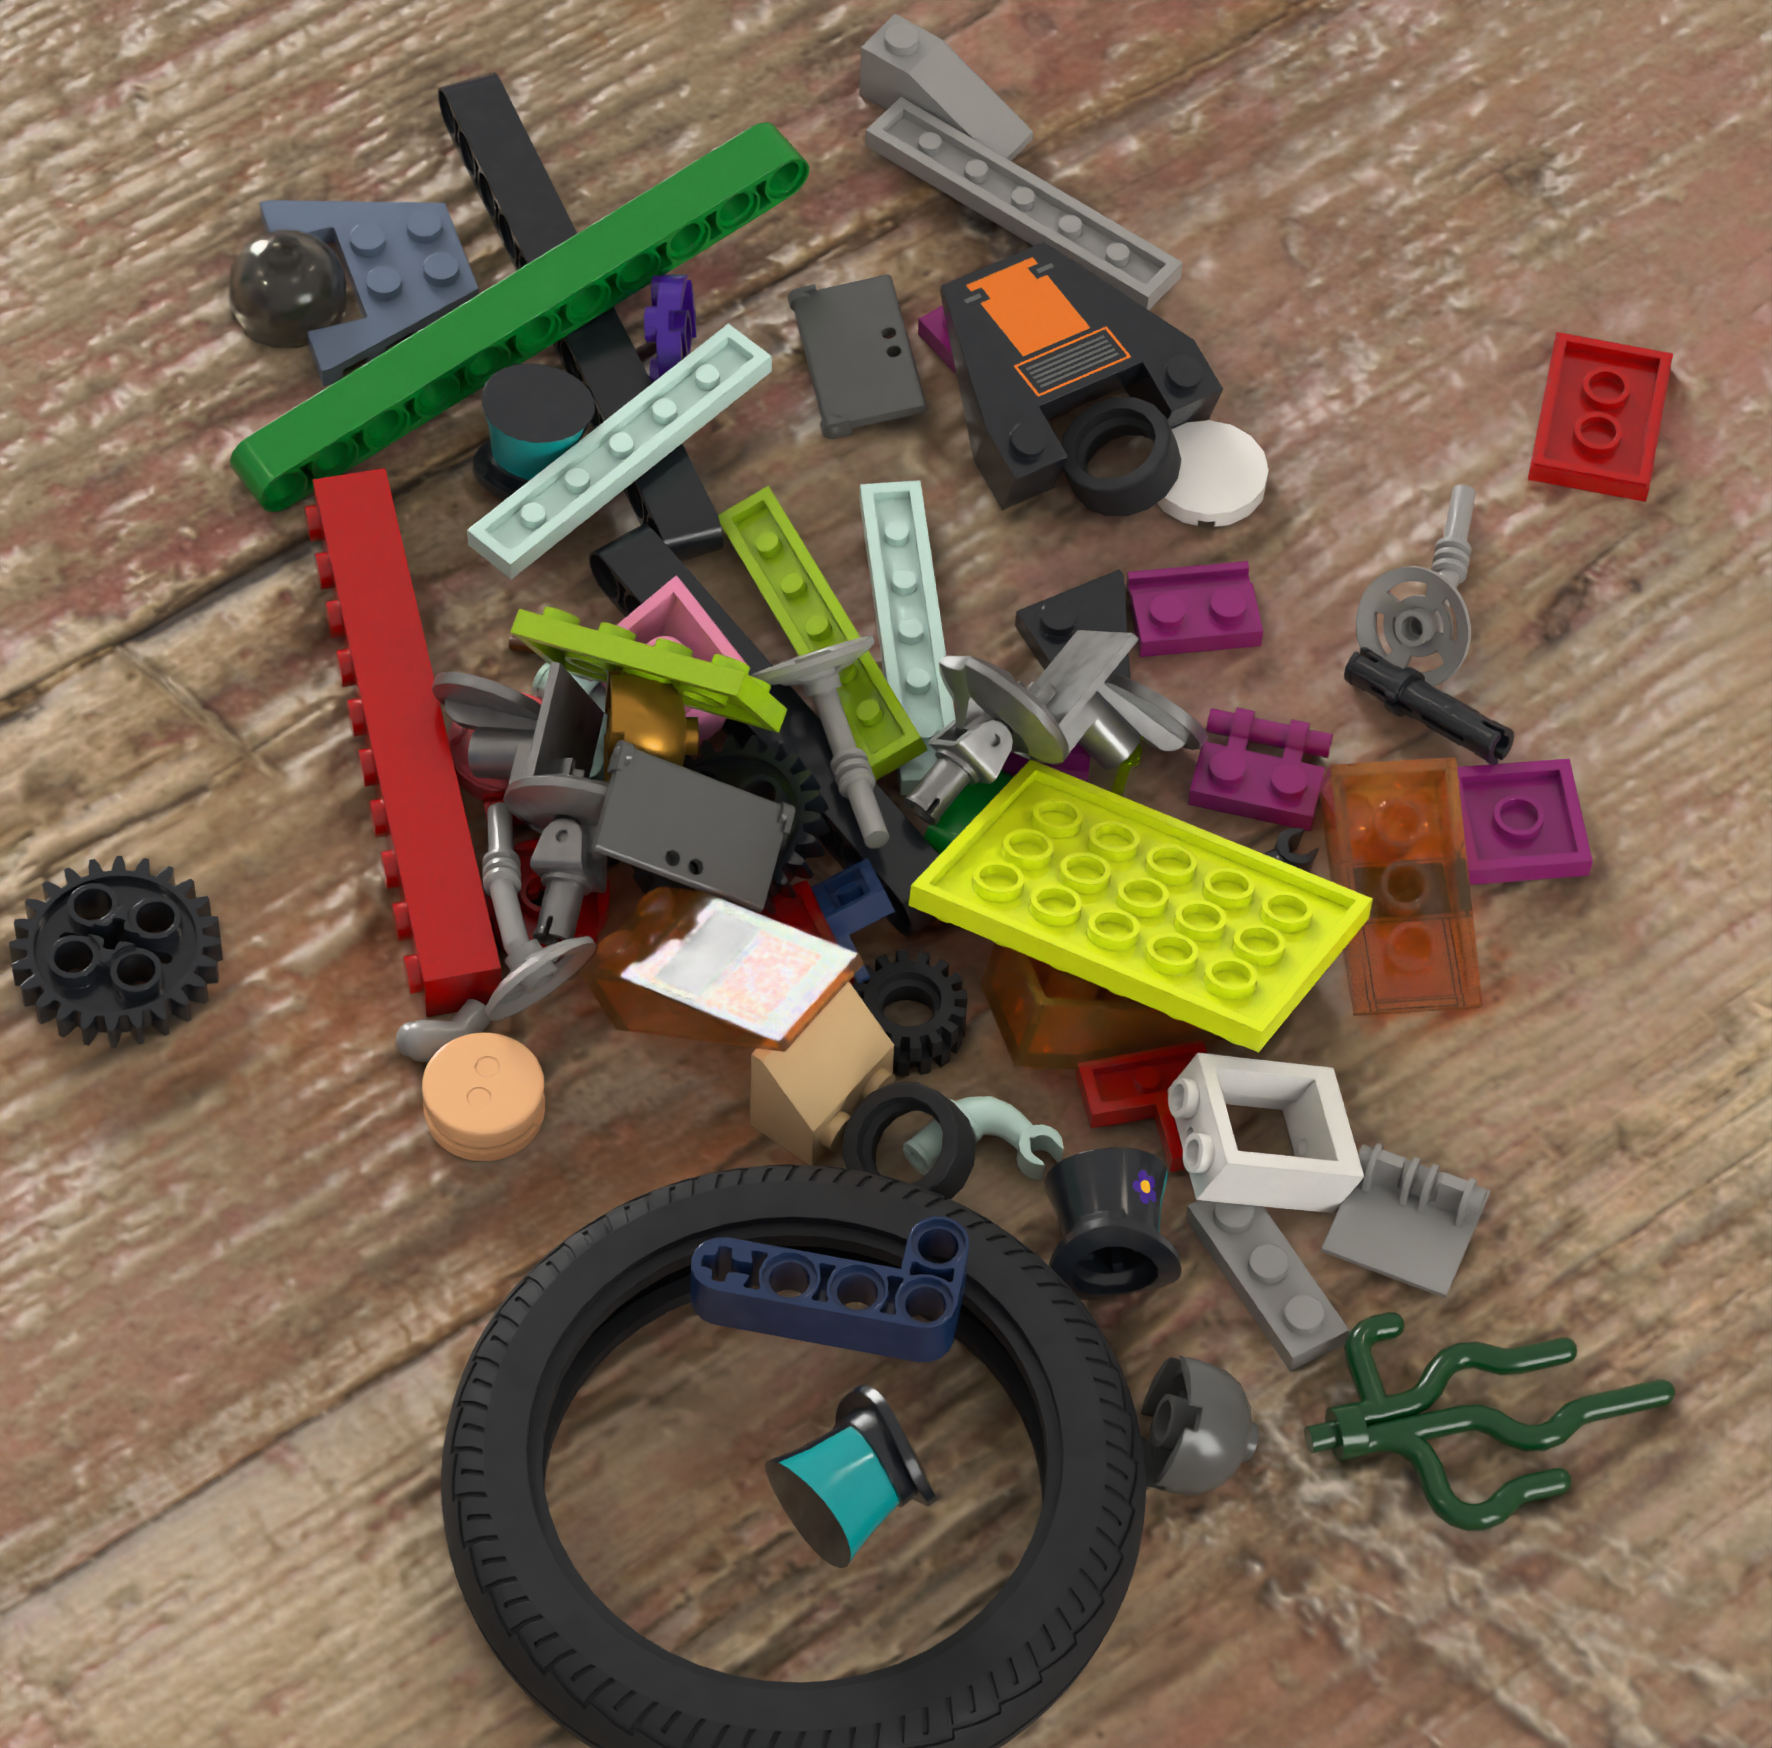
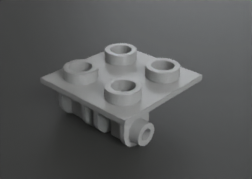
M1377 1143L1375 1147L1363 1144L1358 1156L1364 1178L1341 1203L1323 1243L1321 1252L1446 1298L1488 1200L1490 1190L1477 1186V1179L1472 1177L1467 1181L1445 1172H1439L1440 1166L1433 1163L1431 1168L1420 1165L1421 1158L1414 1157L1412 1161H1409L1405 1157L1384 1150L1383 1144Z

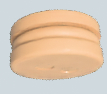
M472 1033L458 1037L442 1046L428 1062L422 1080L424 1119L434 1140L449 1153L472 1161H495L514 1155L524 1149L538 1134L545 1116L544 1075L537 1058L519 1041L496 1033Z

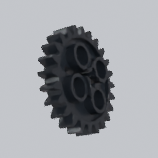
M733 734L727 735L722 751L716 752L710 742L704 740L701 746V757L693 760L690 755H685L683 767L776 803L785 802L795 807L791 830L788 835L783 836L764 905V910L773 915L776 913L774 896L778 893L792 899L797 896L794 887L790 883L795 876L803 879H812L814 876L805 862L806 858L822 857L825 854L824 849L816 839V837L830 832V827L821 815L829 809L828 804L819 792L821 786L812 772L807 770L800 757L796 753L788 756L782 745L777 741L766 749L759 737L752 735L744 749H742ZM692 861L690 863L693 864L695 868L694 875L698 873V866ZM631 865L636 872L632 876L653 906L658 911L665 909L676 923H679L687 916L695 927L702 920L696 927L698 929L716 909L731 915L738 913L741 919L752 923L753 917L721 905L723 901L716 905L719 900H702L703 898H721ZM714 907V909L704 918V916Z
M117 856L111 871L103 872L100 864L95 859L89 860V875L80 877L69 867L64 869L66 885L62 888L48 881L43 882L45 902L27 898L25 901L27 919H15L16 940L9 942L15 986H20L22 1002L25 1007L35 1005L40 1024L56 1018L58 1034L63 1038L76 1027H80L83 1043L88 1046L95 1039L98 1032L107 1033L111 1048L117 1047L122 1032H131L134 1040L140 1045L144 1044L146 1027L153 1025L158 1032L166 1036L170 1034L168 1017L174 1015L183 1021L189 1022L192 1019L189 1001L202 1004L208 1002L207 984L218 983L219 971L217 962L223 960L218 916L211 915L210 899L208 896L196 898L195 884L192 879L176 885L174 868L171 866L163 869L155 877L151 875L149 859L146 858L142 859L135 871L126 870L123 857ZM93 917H103L97 920H87ZM154 930H165L160 933H149ZM73 969H84L76 973H67ZM136 982H147L140 986H130V984Z

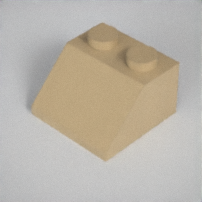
M835 968L826 975L785 1021L790 1024L814 998L792 1023L794 1026L781 1022L779 1026L787 1028L789 1031L777 1027L751 1054L750 1125L808 1165H814L828 1149L831 1151L838 1150L843 1145L844 1130L854 1109L871 1092L895 1082V1075L892 1074L894 1044L846 976L839 971L833 977L838 971Z

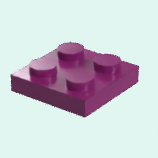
M1570 758L1446 768L1443 784L1465 885L1590 875L1593 860Z

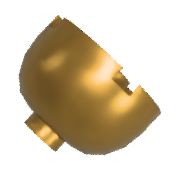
M621 671L608 672L605 697L607 724L606 734H604V781L610 782L612 774L608 773L607 770L614 747L619 740L634 744L635 749L682 767L685 755L697 756L699 740L698 717H686L682 696L671 683L666 684L656 680L645 679L628 674L625 671H622V675Z

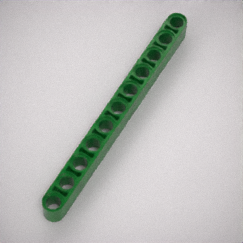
M768 122L758 123L746 129L252 433L233 450L230 457V467L265 511L279 512L291 507L314 492L313 479L338 476L346 473L483 388L485 383L496 372L525 362L651 284L653 275L667 274L794 195L808 178L809 165L807 161L773 124Z

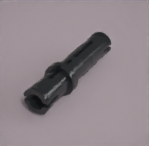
M1367 647L1360 648V653L1354 652L1348 660L1344 671L1346 682L1377 697L1380 701L1384 702V707L1390 713L1399 717L1407 715L1419 721L1429 729L1473 752L1491 765L1498 764V759L1502 761L1509 753L1514 741L1512 729L1495 720H1491L1474 708L1431 686V684L1425 681L1424 675L1412 667L1403 669L1396 666Z

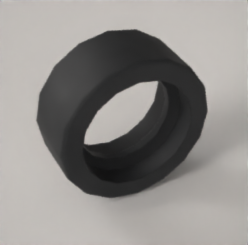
M1113 397L1091 405L1074 418L1063 434L1061 443L1068 456L1063 470L1075 496L1087 509L1104 516H1130L1148 510L1167 496L1179 476L1182 459L1167 418L1154 404L1136 397ZM1123 436H1144L1153 440V451L1145 463L1133 472L1117 478H1098L1088 473V463L1096 451L1109 441Z
M894 1082L871 1092L854 1109L844 1130L842 1156L846 1168L881 1175L876 1166V1152L884 1130L897 1117L911 1111H922L931 1115L940 1124L943 1132L942 1150L934 1167L920 1180L911 1184L952 1199L964 1187L974 1166L976 1140L969 1119L950 1099L918 1082Z

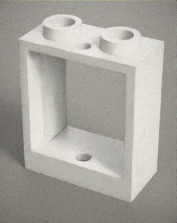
M1197 1053L1168 1089L1169 1110L1175 1117L1183 1148V1164L1190 1174L1196 1200L1333 1213L1364 1178L1334 1068ZM1226 1104L1282 1110L1295 1156L1238 1151Z

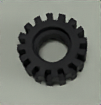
M908 950L896 951V962L892 964L886 954L875 958V971L870 966H865L871 979L861 984L856 980L853 983V988L894 1044L893 1063L898 1064L897 1075L909 1076V1065H917L920 1075L931 1073L932 1059L936 1061L940 1068L950 1062V1051L957 1054L962 1046V1036L965 1037L968 998L966 989L962 990L961 977L957 972L948 976L949 964L941 958L934 967L930 966V954L919 951L917 962L908 961ZM912 1000L929 1007L932 1010L933 1016L931 1020L924 1024L903 1026L888 1020L884 1016L883 1011L887 1005L893 1002Z

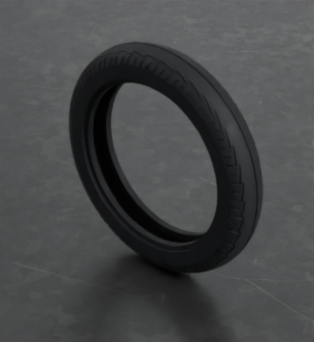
M784 1164L743 1167L688 1178L643 1194L590 1222L568 1237L537 1263L498 1307L477 1341L463 1371L446 1428L441 1468V1502L444 1530L455 1575L464 1599L483 1637L502 1666L525 1694L562 1728L590 1748H1000L1033 1724L1068 1690L1098 1650L1114 1622L1127 1593L1140 1550L1146 1504V1470L1137 1414L1126 1379L1110 1344L1097 1322L1077 1295L1031 1249L986 1217L941 1194L917 1185L883 1175L841 1167ZM931 1216H945L957 1221L964 1227L969 1237L966 1285L954 1338L964 1344L987 1366L1003 1386L1018 1410L1032 1442L1039 1468L1042 1492V1510L1033 1537L1019 1565L998 1594L979 1614L956 1633L927 1651L898 1664L867 1674L812 1682L764 1681L730 1675L700 1666L656 1645L618 1618L592 1592L575 1569L560 1542L549 1512L545 1493L547 1465L552 1444L563 1416L576 1393L594 1369L619 1344L640 1328L667 1312L691 1302V1258L696 1248L704 1241L716 1237H729L901 1269L908 1236L912 1228L919 1221ZM942 1257L926 1258L927 1261L938 1264L949 1261ZM920 1315L931 1322L937 1320L930 1315Z

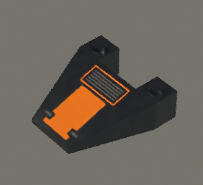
M1045 242L941 286L940 294L973 460L1002 510L1055 488L1068 456L1047 420L1124 387L1130 397H1136L1154 404L1167 418L1171 429L1186 422L1209 420L1223 391L1221 384L1194 339Z

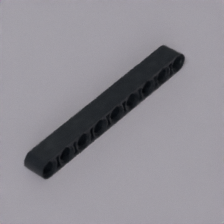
M642 524L589 554V564L594 578L603 592L625 617L677 575L750 667L748 675L752 676V674L773 666L648 525ZM782 684L771 685L769 691L776 700L787 708L779 733L732 719H726L722 729L727 735L733 734L742 749H744L752 735H757L766 749L777 741L782 745L788 756L796 753L800 757L807 770L812 772L821 786L819 792L829 808L821 815L830 827V832L816 838L844 870L866 858L869 859L895 912L885 917L897 931L905 936H910L937 920L935 916L908 906L911 885L932 864L939 854L877 784L873 792L889 833V841L880 848L874 849L866 846L850 801L840 794L831 770L830 762L833 754L821 720L791 686H782Z

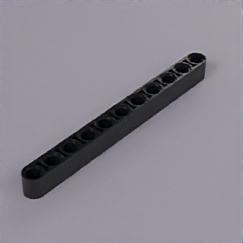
M493 72L440 87L438 89V101L445 126L516 271L576 235L577 232L499 76ZM614 306L552 344L565 372L583 382L595 400V412L590 422L593 429L597 428L652 384ZM680 444L624 489L640 525L645 524L652 528L680 561L723 549V534L718 515L683 444Z

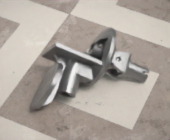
M1077 630L1037 681L1031 682L1027 688L1021 681L1016 683L1014 677L1006 670L983 659L972 656H944L939 662V672L947 691L955 702L956 719L929 740L928 744L936 751L935 756L938 760L913 791L906 795L904 803L909 809H913L915 806L919 807L914 814L926 823L934 826L940 821V817L967 784H991L994 782L1010 752L1037 762L1055 765L1064 762L1070 751L1078 743L1102 768L1108 770L1126 760L1138 745L1140 738L1154 749L1175 751L1180 748L1200 749L1208 740V736L1197 720L1169 699L1141 683L1112 673L1139 640L1133 633Z
M551 662L541 705L521 692L489 679L452 671L438 673L434 678L432 686L434 696L445 705L447 714L456 724L475 730L471 736L468 749V763L473 776L477 778L509 780L503 799L508 810L530 828L542 834L530 861L531 869L541 878L542 885L546 887L533 938L547 946L559 942V939L564 941L575 938L583 897L591 892L605 893L607 888V857L604 854L593 851L591 847L609 783L589 779L604 712L563 665L558 662Z

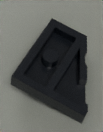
M1120 569L1016 611L1015 627L1044 670L1077 630L1127 633L1124 575ZM1129 652L1112 673L1130 679Z

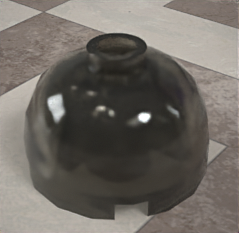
M277 229L257 236L246 244L237 256L230 271L229 309L233 320L236 318L244 326V334L251 340L272 348L304 347L308 345L307 331L337 325L343 320L347 313L346 277L336 253L318 237L298 229Z

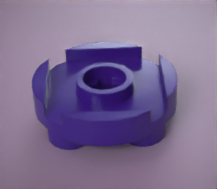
M687 274L652 276V306H646L644 313L646 343H656L657 358H651L649 367V378L652 383L691 353L692 338H696L695 298L691 280H687Z

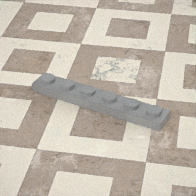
M900 97L866 130L865 146L1033 246L1045 242L1148 310L1181 278L1182 261L903 97Z

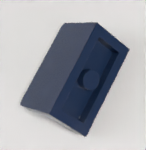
M866 858L811 887L820 909L859 984L871 978L850 934L895 912L869 859Z

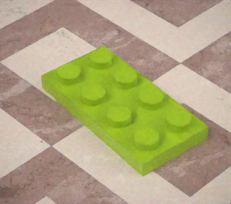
M545 607L542 615L523 609L518 610L510 633L550 665L551 662L561 663L570 674L607 684L609 671H621V675L622 671H625L628 674L645 679L656 680L666 684L671 683L681 694L684 706L777 733L780 731L787 708L769 693L771 685L748 675L750 667L739 660L720 654H714L711 662L692 657L693 651L690 648L663 638H657L655 646L635 641L636 634L610 623L601 622L597 631L580 626L581 620L578 617L553 607Z

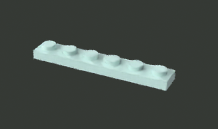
M728 323L467 530L468 545L512 580L772 372V356Z
M920 480L860 484L859 494L884 677L928 749L925 753L897 768L900 795L910 794L938 760L935 756L936 751L928 742L956 719L953 699L947 691L939 672V662L946 656Z

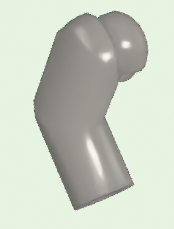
M468 999L451 1021L422 1019L416 1022L405 1023L397 1032L396 1046L404 1056L411 1057L419 1062H429L442 1046L464 1035L482 1033L491 1023V1020H489L484 1012L486 1006L483 1003L474 999Z

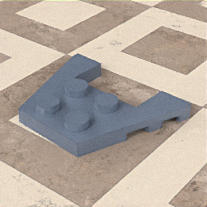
M287 200L260 202L261 219L275 256L329 243L336 244L362 313V319L307 331L308 347L323 386L331 385L342 379L344 369L361 360L368 363L386 352V346L410 333H417L479 294V288L445 203Z

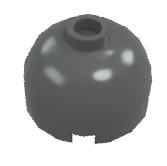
M1179 1355L1180 1359L1170 1357L1164 1361L1151 1382L1142 1406L1141 1414L1153 1417L1150 1426V1440L1148 1441L1141 1437L1145 1460L1146 1486L1174 1494L1195 1496L1213 1491L1222 1486L1233 1477L1241 1462H1248L1252 1458L1258 1442V1426L1252 1422L1251 1406L1241 1383L1228 1371L1201 1360Z

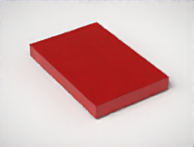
M1556 332L1527 480L1646 502L1673 353Z

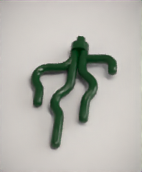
M1386 1312L1359 1321L1348 1333L1344 1346L1346 1363L1360 1402L1328 1407L1325 1413V1422L1306 1426L1304 1428V1437L1310 1453L1332 1449L1333 1454L1339 1461L1382 1451H1390L1403 1456L1415 1469L1425 1498L1439 1518L1448 1525L1465 1531H1483L1504 1523L1523 1504L1562 1495L1567 1492L1572 1484L1571 1475L1563 1468H1552L1522 1475L1505 1482L1486 1501L1478 1504H1469L1455 1496L1442 1462L1431 1444L1426 1440L1466 1431H1478L1491 1436L1506 1446L1525 1452L1546 1451L1565 1443L1581 1426L1588 1423L1665 1406L1673 1401L1675 1388L1671 1382L1665 1379H1658L1583 1396L1564 1404L1548 1421L1532 1425L1519 1422L1499 1410L1481 1404L1457 1405L1423 1413L1429 1410L1439 1399L1449 1379L1456 1372L1473 1368L1502 1376L1523 1374L1567 1364L1576 1358L1577 1345L1568 1337L1555 1338L1515 1348H1501L1478 1341L1456 1343L1440 1350L1425 1366L1419 1381L1413 1388L1404 1392L1386 1395L1371 1349L1377 1342L1400 1336L1405 1328L1404 1319L1401 1315L1395 1312Z

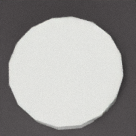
M1211 420L1186 422L1171 429L1177 441L1182 461L1177 481L1167 496L1157 502L1160 508L1182 523L1198 526L1199 520L1204 522L1215 521L1214 527L1231 525L1248 517L1263 500L1269 472L1265 453L1252 436L1233 425Z

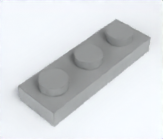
M1201 1200L1187 1206L1186 1221L1290 1371L1345 1345L1349 1333L1348 1327L1263 1206Z

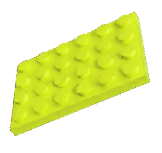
M1030 759L913 882L908 906L935 916L940 921L954 924L992 940L997 945L1011 948L1047 963L1057 970L1068 972L1104 987L1116 995L1125 996L1166 1013L1173 1019L1185 1021L1223 1037L1233 1044L1244 1046L1259 1053L1369 919L1373 898Z

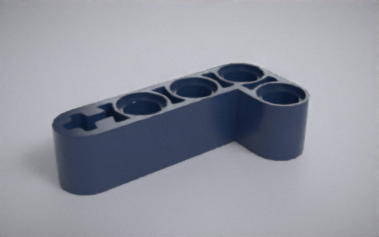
M931 1216L923 1219L912 1228L908 1236L901 1269L729 1237H716L704 1241L698 1246L691 1258V1305L701 1319L714 1325L909 1361L931 1362L942 1358L950 1350L954 1341L966 1285L969 1237L964 1227L953 1219L945 1216ZM942 1257L949 1261L938 1264L929 1262L926 1258ZM752 1285L759 1286V1289H752ZM794 1290L800 1292L801 1295L783 1297L778 1295L777 1292ZM851 1302H861L869 1307L863 1310H853L844 1305ZM916 1315H930L937 1320L920 1322L912 1317Z

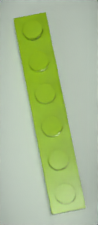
M769 485L718 514L720 525L798 656L861 638ZM869 650L863 656L857 658L853 664L838 673L842 686L836 688L856 746L866 753L876 781L928 751L921 736Z

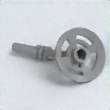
M1464 484L1456 485L1452 489L1444 536L1436 542L1431 570L1418 566H1405L1385 572L1368 586L1360 600L1356 614V635L1359 647L1371 649L1396 666L1404 669L1408 667L1412 656L1425 657L1438 651L1444 663L1432 671L1421 672L1425 677V681L1433 687L1448 680L1456 673L1467 656L1471 641L1470 616L1466 604L1457 590L1458 584L1463 583L1467 577L1472 550L1467 542L1476 496L1475 489ZM1409 581L1427 584L1426 596L1413 595L1401 601L1390 590L1398 584ZM1450 605L1453 608L1457 621V640L1453 639L1454 624L1449 610ZM1378 613L1384 614V634L1387 643L1393 650L1388 655L1384 651L1377 633L1376 622Z
M870 635L787 660L752 674V676L765 681L769 685H802L806 697H813L833 754L830 767L839 792L843 797L849 799L866 846L875 849L884 846L889 841V833L873 792L876 779L872 773L866 753L856 746L836 689L842 686L838 673L853 664L857 658L863 656L875 643L873 636Z
M495 803L488 808V852L482 861L483 889L492 899L504 950L508 954L505 963L511 970L495 989L485 1007L484 1012L491 1021L510 1017L551 993L573 976L591 958L597 948L594 940L588 936L567 939L545 948L540 945L537 939L529 941L517 896L521 890V860L514 851L513 814L508 810L505 803ZM560 956H564L559 962L554 964Z

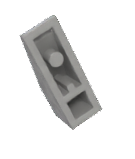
M894 14L861 47L859 95L887 110L900 97H903L1010 161L1033 139V131L942 39L901 16Z

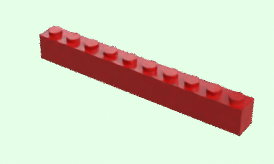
M386 468L313 479L315 504L304 506L307 532L310 542L321 541L323 552L314 554L320 590L332 588L334 597L333 601L325 602L331 639L342 637L345 649L336 650L341 686H353L356 698L347 700V710L352 736L364 735L367 748L358 750L363 786H375L378 799L369 800L375 838L386 836L389 850L380 852L386 889L398 888L401 902L391 904L396 937L398 942L409 940L413 954L403 956L409 994L421 993L426 1017L458 1012L468 999L477 1000L486 1006L493 992L502 982L501 965L440 702L432 692L434 682L433 671Z

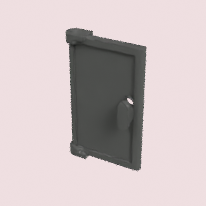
M891 275L877 276L816 290V286L813 284L793 289L788 294L789 306L795 313L822 418L820 427L825 438L836 439L853 435V428L920 414L927 410ZM887 335H894V336H895V337H893V338H891V339H886V338H884V337L887 336Z
M619 740L614 747L607 772L612 775L591 849L761 913L766 902L783 836L788 835L791 830L795 807L785 802L776 803L635 749L634 744ZM692 861L695 862L698 866V873L696 875H694L695 868L693 864L690 863Z

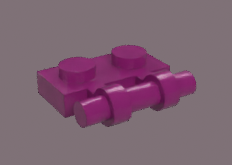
M1237 707L1235 713L1211 708L1206 732L1229 737L1227 746L1205 742L1201 747L1189 791L1188 805L1311 831L1325 767L1303 763L1302 760L1304 753L1328 758L1333 734L1311 730L1310 723L1294 719L1288 725L1255 718V711ZM1249 742L1284 749L1283 757L1247 751Z

